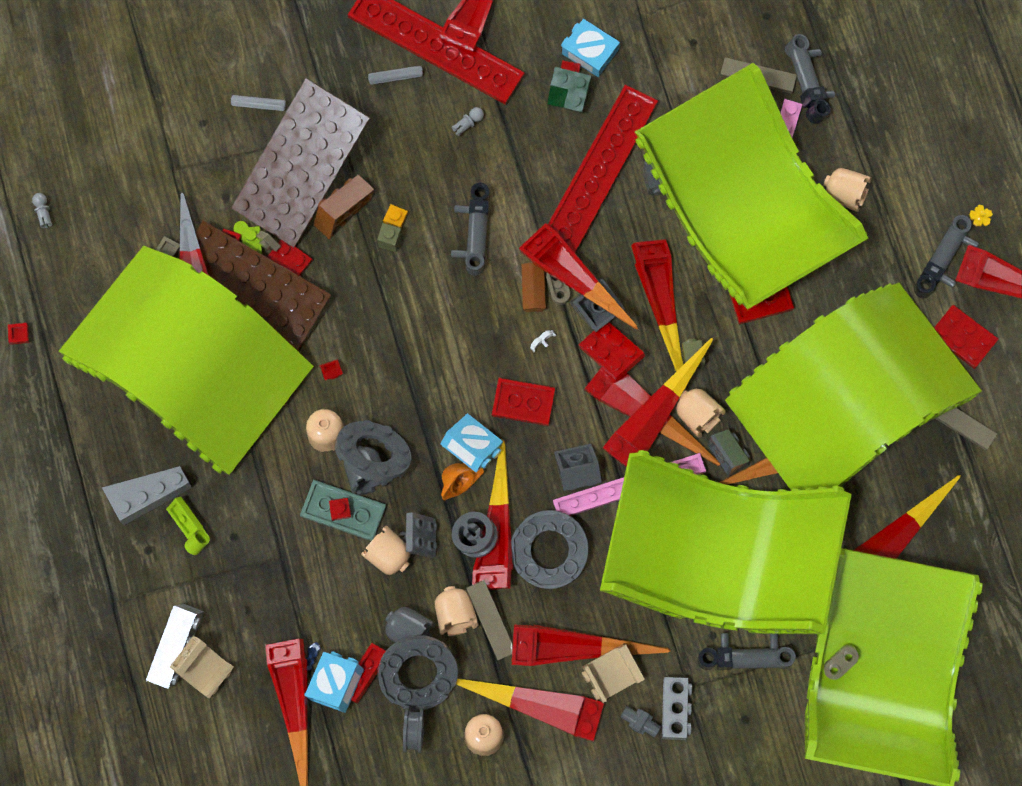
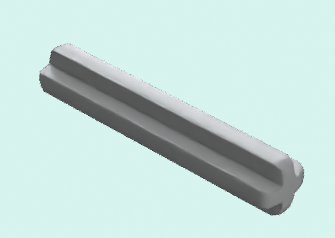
M421 66L370 73L368 74L370 84H378L422 77L423 71Z
M232 95L231 97L232 106L284 111L286 108L285 100Z

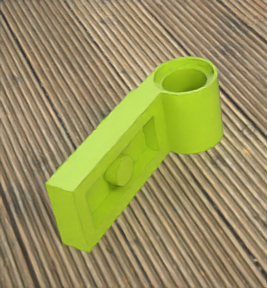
M180 496L175 498L166 510L188 540L185 542L187 552L192 555H198L209 543L210 538Z

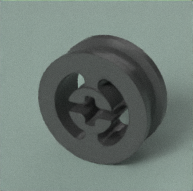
M468 512L459 517L452 529V540L463 554L468 557L479 558L493 550L498 540V531L495 524L483 513ZM476 524H484L486 527V534ZM464 536H465L474 546H467V545H465V543H464Z
M405 708L403 753H407V750H418V753H422L424 709H420L419 712H410L409 708Z

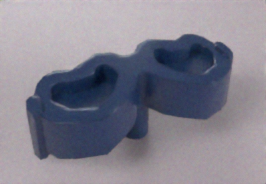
M317 642L308 647L309 657L305 658L307 659V672L312 671L315 658L318 657V653L321 651V647Z

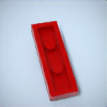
M373 643L370 644L359 661V665L364 670L351 699L356 704H358L378 673L380 660L386 652Z

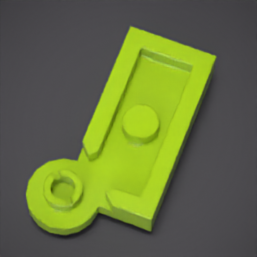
M244 221L235 223L234 232L241 234L242 243L262 254V246L259 244L260 240L256 237L261 231L260 226L248 227Z

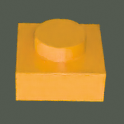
M390 204L383 223L402 228L408 211Z

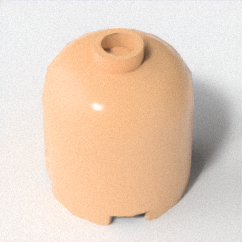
M838 168L833 171L831 176L827 175L824 186H826V191L842 206L859 212L860 208L858 205H863L869 191L866 185L867 182L871 183L872 177L848 169Z
M697 388L684 391L676 407L680 419L699 438L702 437V432L706 431V433H709L721 421L718 417L721 414H725V409L704 390Z
M321 409L310 415L306 424V432L309 443L314 449L320 452L335 450L336 438L344 427L341 418L335 412L328 409Z
M386 525L382 529L385 532L377 534L366 547L368 552L363 551L361 555L386 575H393L399 570L403 572L410 563L407 561L411 553L406 552V543Z
M450 586L445 588L444 592L436 597L435 610L441 635L445 634L444 632H447L448 636L467 633V628L472 626L475 629L478 626L474 607L466 590Z
M479 714L473 717L467 723L464 732L465 743L468 749L480 756H489L496 753L504 739L503 729L499 721L488 714Z

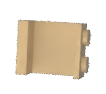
M194 635L169 666V668L207 698H210L217 692L220 684L229 677L231 670L234 668Z
M622 644L582 666L584 670L582 675L587 683L590 682L594 688L591 690L596 700L600 699L603 703L607 701V698L628 686L645 680L626 644Z

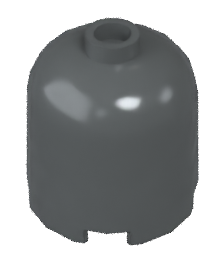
M356 446L358 452L366 459L373 462H382L379 454L373 448ZM344 462V469L352 493L356 491L357 495L375 492V487L379 485L384 487L388 483L364 479L347 469L348 465Z
M409 607L398 608L395 612L391 611L385 620L387 622L385 628L386 635L394 643L410 636L423 635L431 637L432 634L429 631L431 628H435L433 621Z

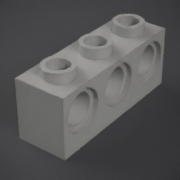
M664 677L662 739L686 740L687 735H691V723H687V715H691V703H688V695L692 693V684L688 683V678ZM675 684L681 685L683 692L680 694L674 693L672 686ZM679 704L682 707V712L679 714L674 713L672 705ZM679 724L682 727V732L679 734L672 732L671 726Z

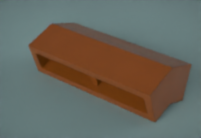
M533 263L521 264L523 310L526 312H542L546 309L544 270Z

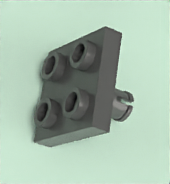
M413 512L406 513V532L399 533V536H404L401 539L406 543V552L428 558L436 557V519Z

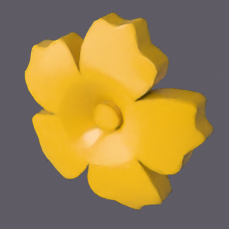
M978 205L975 211L971 210L969 214L971 220H974L973 225L976 227H981L982 224L984 226L990 225L991 219L989 217L993 215L991 210H984L983 205Z

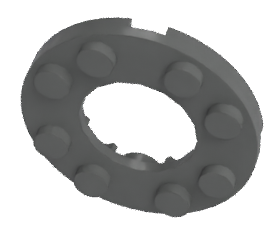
M369 420L353 422L344 426L335 441V451L339 460H343L348 465L347 469L367 480L390 482L393 478H401L407 472L411 463V452L404 439L394 432L391 427ZM362 438L367 440L369 438L377 439L379 443L383 442L387 450L391 451L392 457L386 462L368 460L358 452L356 442L361 441Z
M546 510L530 515L515 530L511 541L512 562L516 571L528 583L544 589H556L570 584L582 573L588 560L589 544L583 528L575 519L559 511ZM549 530L562 534L569 546L568 557L565 562L553 569H546L537 565L531 554V546L535 537L541 532Z
M423 635L406 637L394 643L383 654L378 666L379 685L385 697L391 703H395L403 709L409 708V710L413 711L429 709L443 702L448 697L453 686L455 687L458 676L456 660L451 650L440 640ZM418 655L431 659L437 667V674L428 686L421 689H412L401 683L398 671L405 660Z

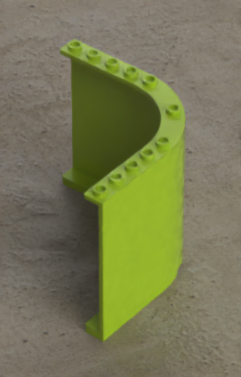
M754 63L635 131L637 136L635 141L638 147L644 150L645 154L643 157L648 165L651 164L653 169L650 171L655 180H659L660 185L658 187L663 195L666 194L668 199L665 201L670 210L674 209L689 235L687 236L688 242L692 247L695 245L708 264L707 268L711 275H714L719 283L721 282L724 289L728 290L732 298L735 297L739 305L743 304L747 310L868 239L862 223L836 201L820 183H815L813 180L814 175L806 162L802 163L799 156L796 155L799 150L786 127L760 68Z
M146 246L140 249L59 350L63 355L62 359L69 365H73L95 378L98 377L103 382L107 380L125 391L126 396L133 402L137 400L162 419V425L168 429L172 428L175 430L173 434L182 441L185 439L188 442L186 445L194 452L199 451L201 459L207 463L210 461L215 471L220 474L224 472L228 475L234 470L314 367L250 306H245L238 300L236 301L235 298L237 296L202 271L199 274L192 265Z
M889 283L884 288L881 286L875 291L871 290L866 294L862 293L857 298L855 296L850 298L845 305L826 317L824 315L818 317L814 321V325L790 343L787 341L782 344L777 354L773 353L766 359V364H761L755 368V373L744 378L741 381L742 385L740 387L733 388L729 392L730 396L725 401L790 490L793 488L800 490L805 488L818 489V487L830 489L832 486L841 487L866 465L886 451V445L889 446L895 441L898 442L910 434L915 427H920L968 403L981 393L982 390L901 284L896 283L892 285Z
M639 450L638 453L629 454L600 591L678 619L689 618L694 620L693 623L738 631V628H741L750 633L825 634L851 500L850 493L845 492L844 488L840 486H832L830 489L826 487H818V489L805 488L804 490L793 488L791 491L778 489L777 492L751 490L743 485L734 487L709 480L705 475L694 474V471L691 469H681L676 463L664 462V458L652 457L647 451Z
M841 548L825 634H817L815 653L818 654L817 657L812 659L807 691L808 702L805 709V759L937 786H954L955 781H959L960 769H958V752L955 751V734L952 733V713L955 711L957 699H954L959 666L962 667L964 663V655L962 653L963 649L968 647L969 637H967V633L972 630V613H976L978 607L976 597L982 591L979 575ZM845 645L855 647L859 656L857 663L841 678L836 680L829 679L824 672L826 661ZM847 654L845 658L849 660L852 658V655ZM833 667L830 671L836 673L838 669Z

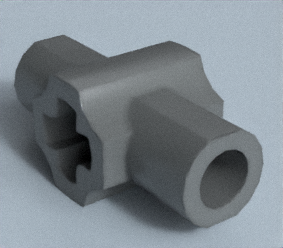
M626 706L620 716L629 722L628 727L642 735L646 732L655 738L661 728L660 725L651 721L653 717L640 709L634 711Z

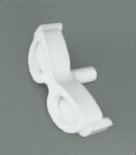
M552 330L545 331L533 341L530 349L535 352V349L541 343L548 347L549 345L545 340L551 336L555 337L556 334Z

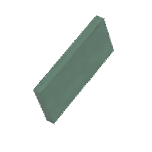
M313 480L300 517L372 541L377 533L386 504ZM348 498L351 518L332 521L329 501Z

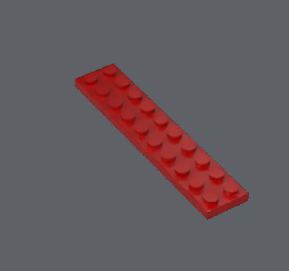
M357 0L348 13V18L505 105L524 77L523 71L477 46L474 51H470L440 38L443 27L394 0Z
M624 85L548 223L563 238L574 253L577 252L636 144L635 139H637L635 131L647 124L658 104V100L627 85Z

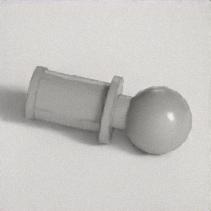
M478 107L471 109L469 116L463 115L464 118L453 125L452 130L454 132L457 130L455 134L460 136L470 126H474L473 122H479L483 119V110Z
M36 193L32 198V203L37 207L34 211L38 215L40 227L48 228L47 224L50 227L52 222L48 212L50 208L45 206L47 198L43 193Z

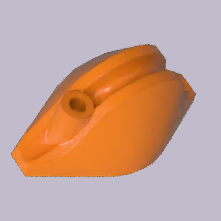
M464 463L448 466L442 473L444 484L441 493L442 499L447 500L468 490L484 473L483 468L475 472Z

